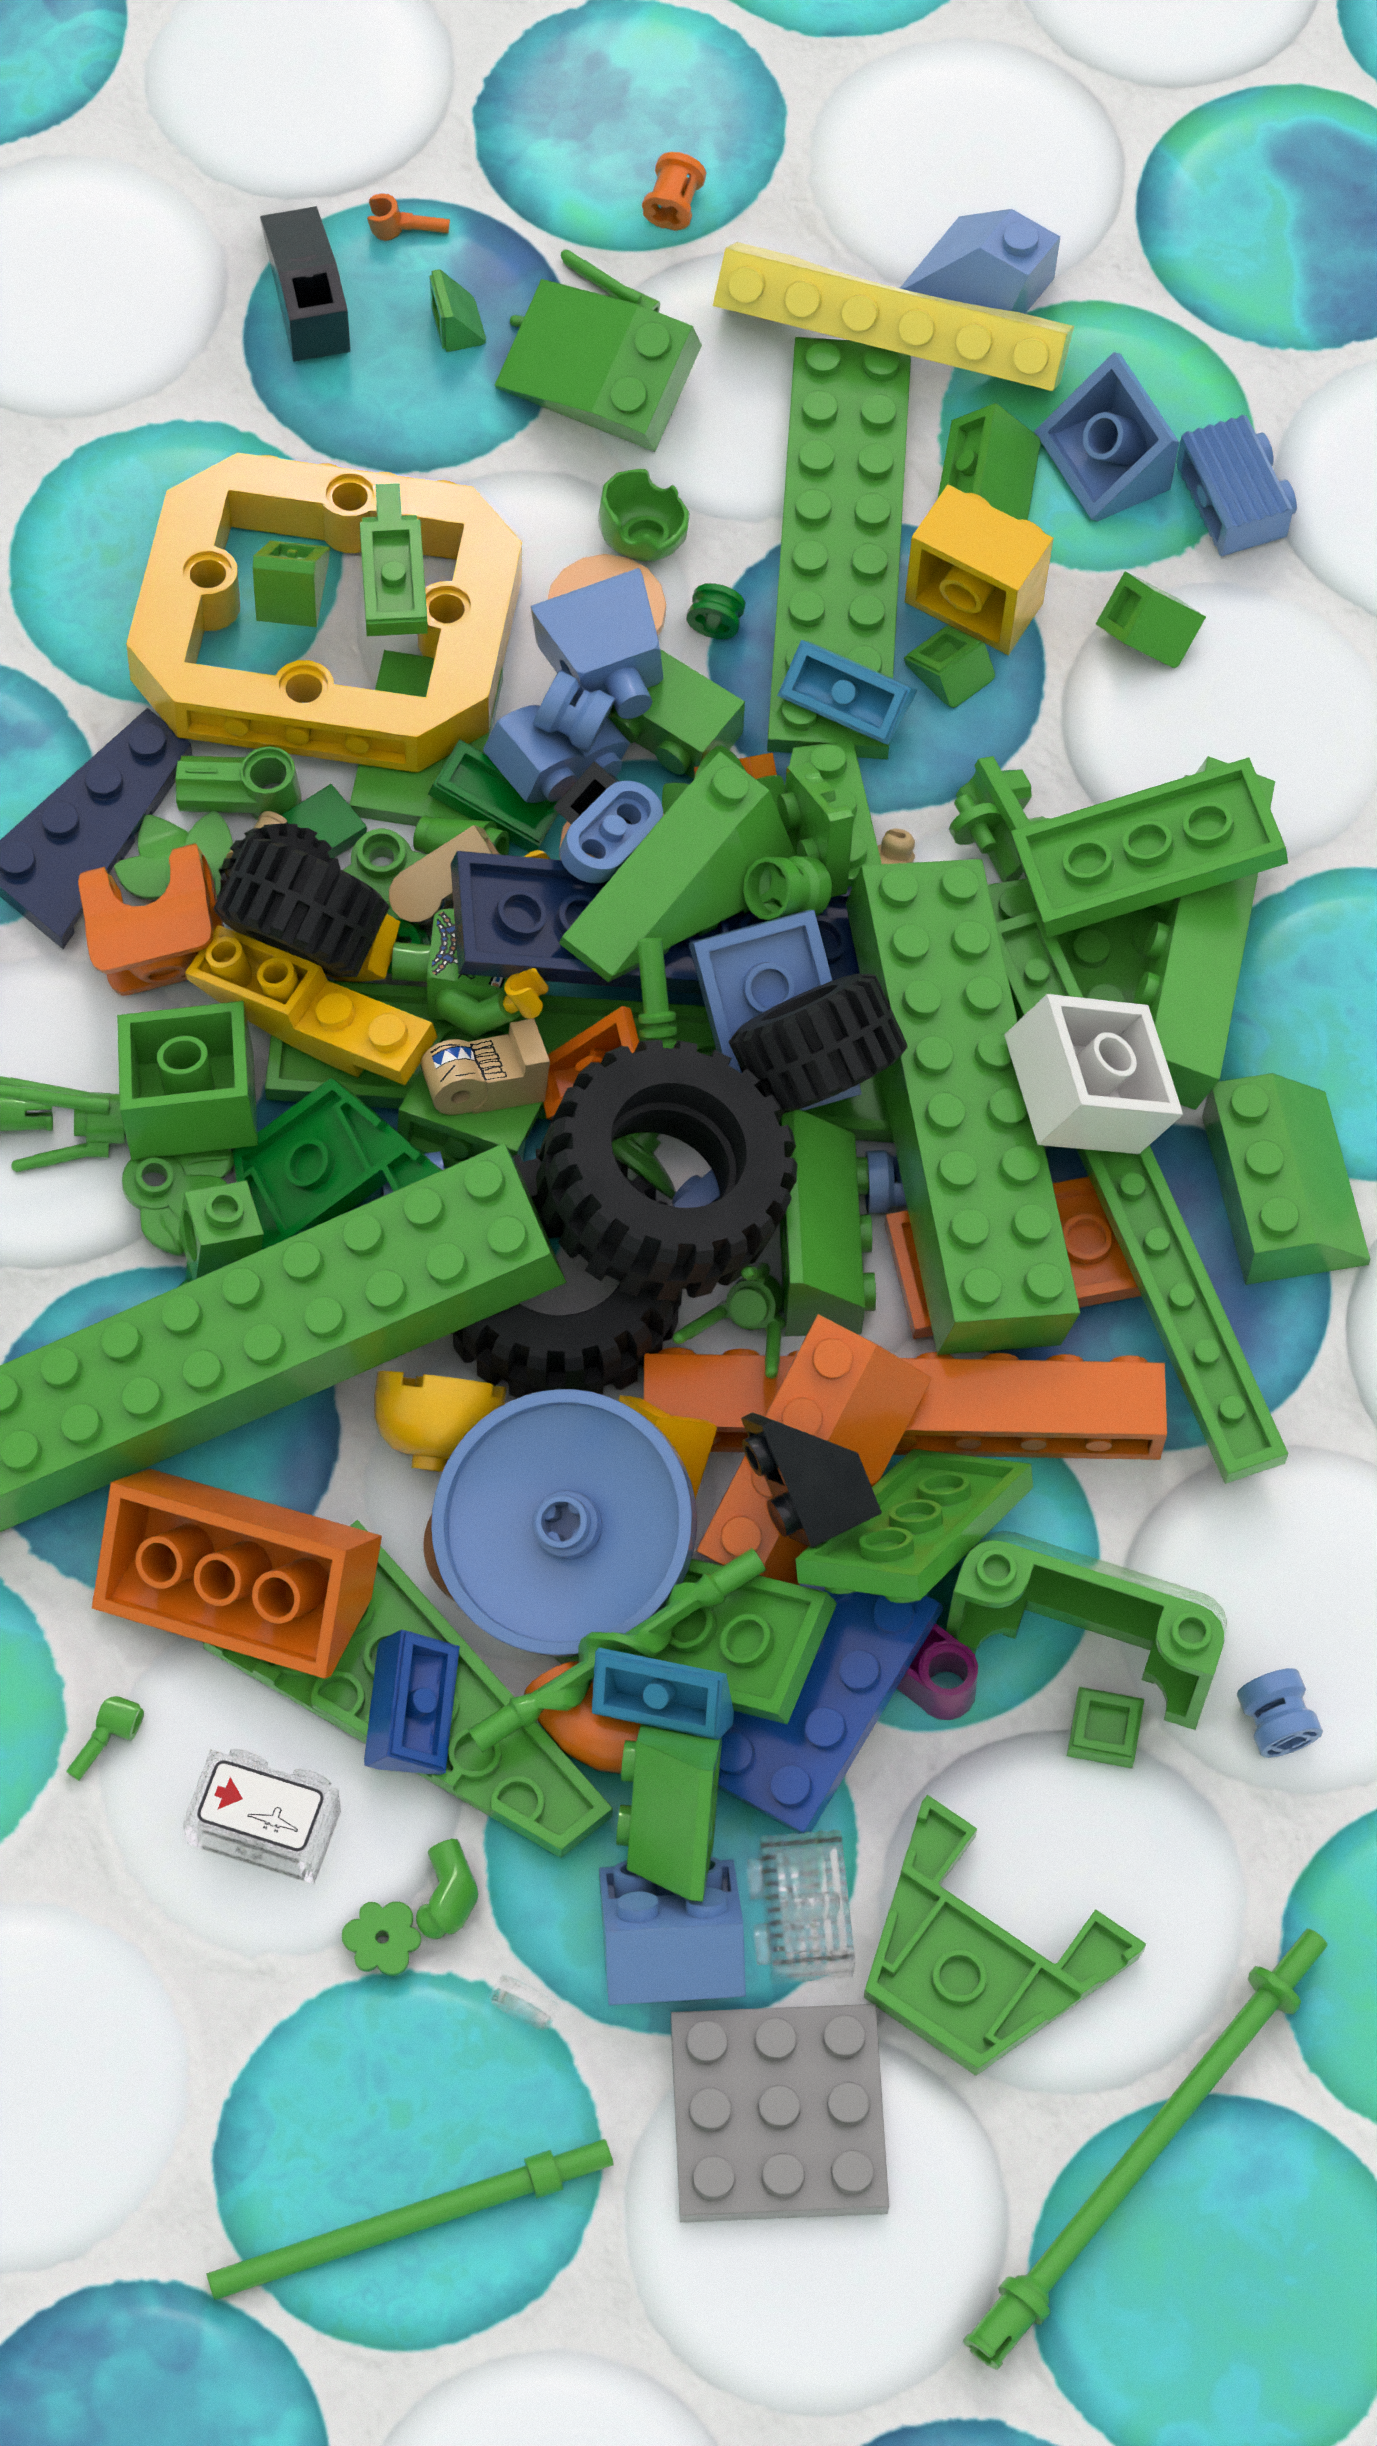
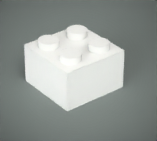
M1046 994L1004 1034L1038 1145L1140 1154L1183 1116L1148 1005Z

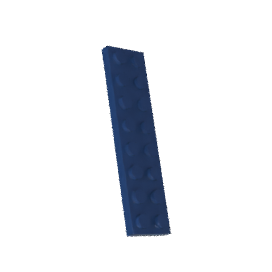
M465 851L456 852L450 865L458 974L509 978L511 975L535 968L544 981L641 989L639 967L607 982L559 944L562 936L608 881L603 883L582 881L569 873L561 860ZM848 886L847 894L831 897L827 908L819 916H816L832 980L860 974L846 907V901L852 889L850 886ZM741 911L721 921L716 929L702 936L697 933L671 946L668 952L664 954L667 991L702 994L689 942L770 920L759 919L751 911L747 913Z

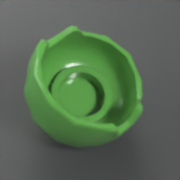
M634 469L616 473L603 485L598 522L605 542L613 550L631 559L655 562L672 555L685 542L690 513L681 498H679L675 486L671 485L666 489L657 487L652 483L649 472L646 469Z

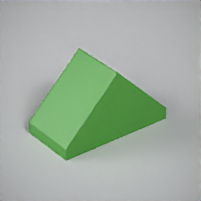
M270 540L253 555L252 568L256 621L317 627L329 563L330 547Z

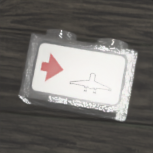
M210 1749L183 1820L187 1844L315 1884L341 1813L339 1790L331 1787L332 1783L329 1779L310 1770L295 1769L293 1774L267 1767L268 1762L265 1759L246 1750L231 1749L228 1755Z

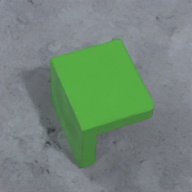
M1125 571L1099 616L1096 625L1122 643L1172 668H1176L1180 665L1206 616L1179 598Z

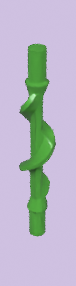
M750 1548L711 1574L704 1573L696 1583L684 1582L674 1585L667 1599L666 1607L628 1632H591L587 1634L578 1645V1664L534 1692L510 1698L509 1704L468 1729L469 1733L481 1752H484L521 1727L531 1726L537 1721L544 1709L569 1711L578 1706L584 1699L594 1677L595 1651L599 1647L629 1654L636 1651L648 1658H654L668 1645L675 1624L701 1607L723 1604L727 1595L766 1571L764 1564L755 1550Z

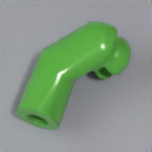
M458 1839L445 1840L428 1850L439 1885L430 1897L429 1904H424L418 1909L416 1922L420 1931L426 1937L433 1940L442 1938L446 1933L452 1935L464 1926L478 1900L477 1885Z

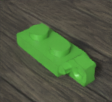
M400 483L375 484L377 517H362V522H360L366 636L427 634L428 622L421 521L417 519V515L402 516Z

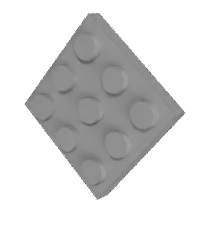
M876 2004L671 2012L680 2222L888 2214L889 2196Z

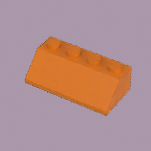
M818 1314L764 1417L857 1452L871 1487H873L881 1479L932 1377L879 1345ZM744 1455L695 1552L724 1566L750 1548H753L766 1568V1571L761 1573L760 1576L800 1585L797 1580L795 1559L809 1546L790 1539L789 1535L784 1537L779 1533L767 1508V1501L772 1499L773 1496L765 1476H758Z
M149 1468L115 1480L110 1484L92 1609L326 1679L333 1674L372 1599L382 1535Z

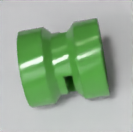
M811 856L760 858L748 868L743 886L745 902L750 911L759 919L773 920L806 910H814L815 915L819 916L827 908L832 891L830 873L826 866L816 857Z

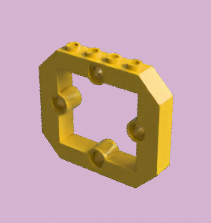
M237 452L166 491L126 643L130 680L178 738L253 749L272 746L281 748L285 752L294 755L418 773L450 755L459 739L469 744L489 732L501 669L505 660L522 581V541L473 486L460 485L447 480L433 481L398 476L390 472H370L342 468L329 463L315 464L280 459L273 455L259 456ZM400 483L402 516L417 515V519L421 521L423 555L457 560L452 581H439L425 588L428 633L417 634L418 648L421 654L434 658L426 697L334 684L330 671L322 664L311 660H297L288 663L276 675L196 664L204 631H217L228 627L236 620L240 612L238 567L233 556L225 551L231 527L324 540L334 550L343 553L361 552L360 522H362V517H377L375 484Z

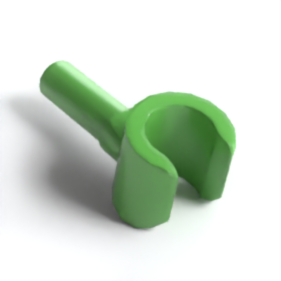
M119 1696L104 1700L97 1715L96 1729L91 1734L92 1737L66 1772L80 1781L103 1748L107 1746L112 1734L132 1741L144 1717V1711L140 1708V1705Z

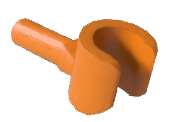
M375 194L369 199L371 211L376 216H368L367 220L372 233L380 240H392L402 230L411 231V229L447 234L449 232L450 219L400 212L397 201L389 194Z

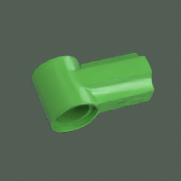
M272 746L261 747L250 752L246 757L181 756L180 761H177L175 781L176 803L179 811L251 813L258 820L264 811H272L282 815L302 802L294 761L289 753L281 748ZM272 783H279V784H280V785H278V786L275 787V788H270V789H264V788H262V787H264V786H266V785H268V784H272Z

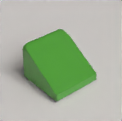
M441 269L431 271L432 275H429L431 309L442 349H445L446 352L485 344L486 336L474 297Z
M949 625L942 628L903 658L906 666L943 703L951 708L959 706L995 678V671L985 643Z

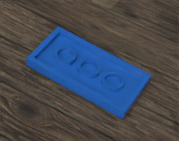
M800 1584V1586L828 1592L821 1586ZM828 1592L837 1605L788 1724L734 1711L733 1725L722 1736L718 1788L808 1839L944 1610L939 1601L928 1595H925L920 1601L895 1603L887 1600L883 1595L862 1592L849 1594H833Z

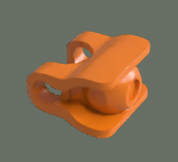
M196 843L172 850L169 857L170 882L160 898L145 906L124 904L120 889L113 877L107 873L105 867L85 871L79 875L78 885L85 918V932L90 960L98 971L107 974L108 982L116 993L122 996L131 995L188 980L185 971L199 951L206 949L213 941L214 930L217 925L224 927L223 921L213 910L217 902V895L211 868Z

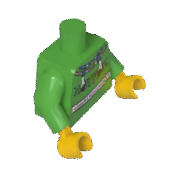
M540 850L532 851L524 856L550 859L544 851ZM454 908L441 909L434 914L431 945L394 942L392 980L427 982V1013L434 1019L447 1021L471 1036L477 1037L492 1030L509 1033L511 1022L533 1019L542 1011L543 1003L538 996L546 994L549 986L535 968L511 975L509 978L458 974Z

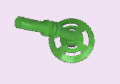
M662 938L637 940L644 1012L638 1015V1023L645 1024V1027L639 1029V1036L646 1040H662L663 1048H673L677 1040L672 1039L671 1036L677 1034V1026L671 1025L670 1022L676 1020V1013L670 1011L668 1006ZM634 1133L612 1142L615 1158L628 1165V1168L638 1176H644L659 1192L673 1200L676 1194L674 1184L654 1154L661 1144L657 1139L660 1135L659 1133Z

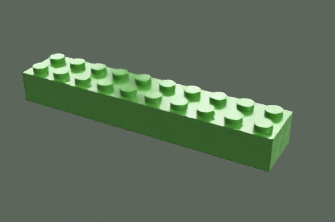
M506 1144L498 1145L0 1365V1532L567 1283L523 1176Z

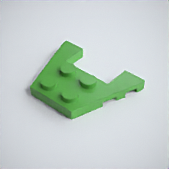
M927 1795L919 1809L863 1998L872 2004H876V2007L977 2076L1136 1962L1143 1954L1146 1943L1095 1909L1058 1963L1054 1964L940 1886L976 1837L977 1828Z

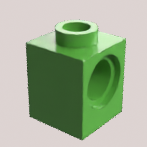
M247 1180L184 1192L179 1236L193 1280L262 1249L264 1233Z

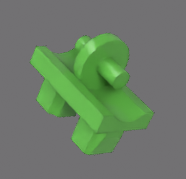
M994 756L980 758L974 765L976 769L974 776L956 793L957 799L954 804L959 815L951 822L949 831L955 843L959 845L976 843L982 854L987 853L1002 882L1019 880L1023 874V869L1014 847L1011 831L1050 818L1041 816L1028 819L1023 809L1028 804L1032 794L1031 784L1022 769L1001 771Z

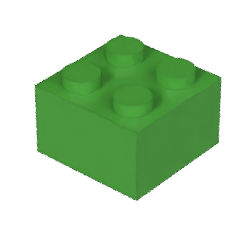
M244 1001L117 1015L120 1113L131 1160L258 1146L254 1051Z

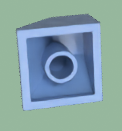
M1013 209L959 216L900 289L962 303L1026 314L1055 278L1061 236Z

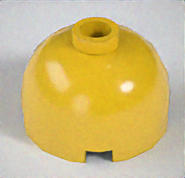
M377 1372L374 1393V1418L380 1435L392 1449L413 1455L411 1468L443 1472L449 1457L467 1432L493 1410L505 1404L507 1387L493 1386L494 1384L427 1374L416 1376V1378L403 1377L404 1372Z

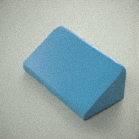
M801 640L777 696L888 745L909 709L917 689L814 643Z
M600 1647L595 1651L593 1714L719 1740L733 1725L734 1710L725 1673Z

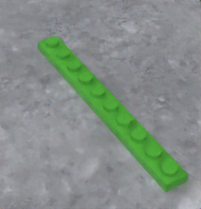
M1037 910L996 923L1014 1008L1019 1020L1046 994L1083 998L1056 936L1047 938ZM1150 1145L1140 1154L1077 1149L1224 1483L1227 1484L1285 1464L1288 1451Z

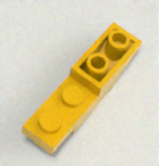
M217 925L214 930L213 941L206 949L199 951L185 971V975L190 982L218 1002L244 1001L247 1021L292 1047L355 1077H359L362 1071L366 1069L406 1085L419 1066L422 1056L431 1048L438 1037L432 1022L327 980L320 965L220 925Z

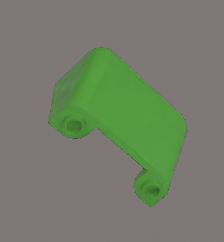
M999 1531L991 1533L970 1550L963 1562L953 1591L946 1632L962 1644L968 1646L976 1654L980 1644L992 1635L1003 1633L1004 1636L1015 1639L1024 1611L1027 1610L1150 1650L1141 1680L1152 1684L1155 1682L1163 1692L1166 1701L1165 1721L1196 1730L1221 1655L1227 1629V1618L1224 1609L1214 1598L1202 1592L1016 1532Z

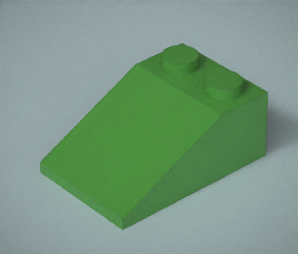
M541 279L494 386L499 390L655 452L702 344L692 325L639 304Z

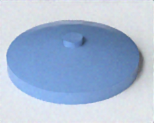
M576 1389L540 1391L509 1401L493 1410L468 1431L456 1446L444 1467L435 1492L431 1523L432 1543L441 1577L449 1593L462 1611L482 1630L508 1645L534 1654L552 1657L578 1656V1645L587 1634L591 1632L626 1633L666 1607L667 1599L674 1585L683 1582L693 1556L697 1532L696 1501L688 1472L678 1452L659 1428L645 1416L622 1402L590 1391Z

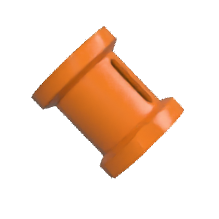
M668 152L662 154L657 160L655 167L657 180L653 191L644 197L642 208L644 217L652 224L660 228L678 231L690 225L692 219L690 205L695 191L704 185L707 173L704 166L692 156L680 152Z

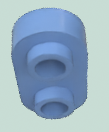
M619 781L609 786L569 827L560 846V858L564 867L574 877L585 882L603 883L609 881L662 818L663 807L660 799L650 788L635 781ZM623 818L629 820L632 824H627Z

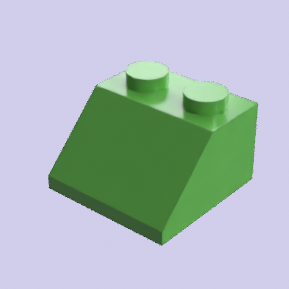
M641 1724L637 1741L625 1740L621 1781L633 1782L632 1805L620 1804L616 1845L628 1846V1871L688 1900L703 1902L711 1857L713 1856L722 1737L719 1740Z

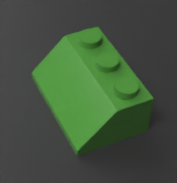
M1274 1073L1217 1082L1207 1095L1202 1118L1245 1285L1369 1265L1371 1259L1326 1092Z
M800 1109L784 1113L779 1125H788L792 1129L796 1148L791 1158H794L798 1164L797 1181L790 1192L792 1200L779 1223L782 1288L784 1294L783 1307L784 1319L786 1321L785 1336H806L818 1314L856 1334H862L865 1311L876 1310L875 1273H863L862 1253H872L871 1214L860 1215L858 1196L869 1194L867 1157H856L855 1133Z

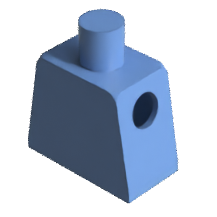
M640 568L531 606L536 643L557 674L562 670L576 677L580 687L589 692L601 690L615 697L614 707L621 718H636L644 714L651 707L652 698L647 688L659 684L664 678L659 640Z

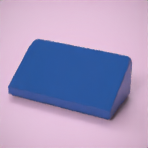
M403 1629L379 1642L364 1766L378 1770L434 1775L446 1773L460 1646Z

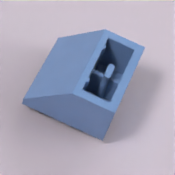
M711 1857L703 1902L688 1900L628 1871L627 1861H623L615 1867L599 1868L605 1973L609 2005L746 1997L744 1928L734 1859L719 1860Z

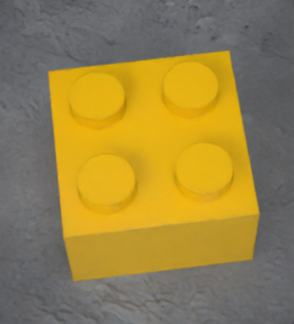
M947 484L912 535L905 603L1009 656L1044 602L1054 538L1045 534L1033 522L1023 519L1018 520L992 507L983 497L974 493H964Z

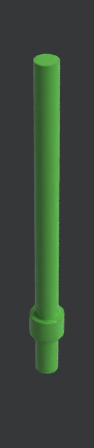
M602 2139L553 2156L551 2150L524 2158L525 2166L206 2273L214 2301L533 2192L536 2199L561 2191L563 2190V2182L614 2165L607 2141Z

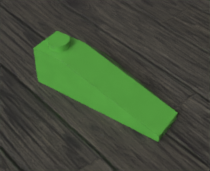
M719 752L683 791L562 936L559 944L607 982H610L639 967L637 940L662 938L663 951L666 954L671 946L697 933L702 936L716 929L721 921L741 911H744V913L749 912L750 909L745 902L743 892L744 877L748 868L756 860L763 857L778 856L790 858L796 856L770 790L723 753Z

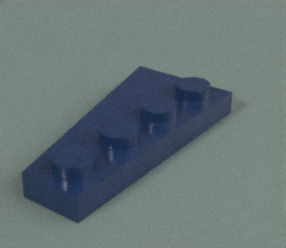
M146 708L0 840V897L59 947L64 949L75 933L74 925L83 913L78 885L79 875L82 872L105 867L109 874L118 859L123 860L135 843L134 835L142 825L144 817L155 813L175 783L177 761H180L181 756H193L191 743L185 738H178L160 717Z

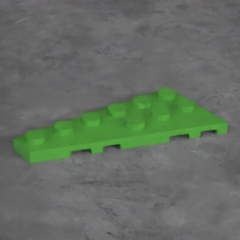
M358 1520L350 1525L351 1527L367 1531ZM381 1545L372 1599L330 1677L326 1679L202 1642L203 1648L365 1744L379 1642L403 1629L458 1645L460 1648L446 1773L442 1775L416 1774L560 1858L613 1817V1808L537 1722L529 1727H521L486 1751L481 1752L468 1729L509 1704L510 1698H514V1696Z

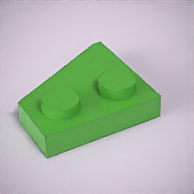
M811 761L787 766L785 793L779 794L777 798L778 811L784 827L787 831L794 829L798 839V856L816 857L824 863L830 873L832 883L831 897L847 894L854 823L853 812L848 805L834 808L829 805L828 802L836 801L835 790L828 781H823L820 772Z

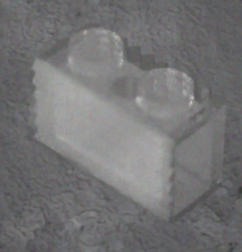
M834 1829L829 1832L821 1830L812 1833L807 1831L802 1834L792 1833L789 1835L778 1834L776 1836L765 1835L760 1837L758 1858L747 1859L750 1900L763 1899L765 1923L753 1925L756 1964H769L771 1984L853 1978L855 1954L841 1831Z

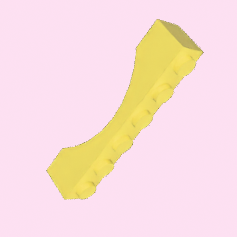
M740 242L725 248L713 306L1049 391H1054L1061 382L1074 329L1072 325L1020 312L962 303L884 285L838 272L792 255Z

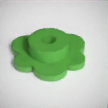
M397 1901L388 1903L383 1908L376 1902L365 1903L359 1911L360 1919H353L344 1926L342 1942L349 1951L355 1953V1964L361 1971L369 1972L378 1967L385 1975H399L408 1967L409 1953L416 1951L421 1945V1935L417 1929L412 1927V1910L405 1903ZM381 1936L389 1939L386 1943L377 1942V1939Z

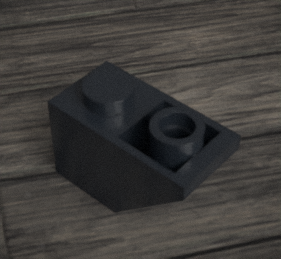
M753 1412L741 1418L748 1438L742 1440L745 1456L754 1472L758 1476H765L773 1496L772 1499L767 1501L768 1512L775 1527L782 1536L786 1537L789 1535L790 1539L813 1548L882 1514L857 1452Z

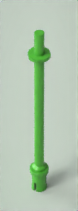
M1306 1929L1272 1972L1255 1966L1250 1971L1248 1981L1255 1990L1252 1997L1027 2275H1018L1015 2278L1008 2276L998 2287L1001 2296L973 2331L963 2339L965 2346L971 2348L970 2351L987 2366L998 2370L1003 2364L1002 2361L1033 2323L1041 2325L1051 2313L1047 2306L1049 2304L1048 2293L1273 2013L1278 2009L1284 2013L1294 2015L1300 2008L1301 2000L1293 1988L1328 1946L1324 1938L1317 1932Z

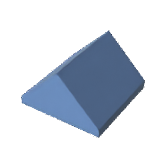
M1113 352L1034 431L1091 520L1100 521L1170 490L1180 443L1122 355Z

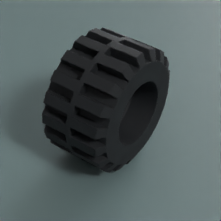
M246 839L213 910L227 926L242 935L320 965L326 974L336 977H357L389 910V905L375 889L319 858L276 841Z
M853 974L803 992L749 1020L729 1040L730 1047L742 1073L748 1069L761 1080L762 1083L758 1089L764 1097L771 1094L775 1096L784 1113L813 1105L866 1081L891 1066L908 1047L876 974Z

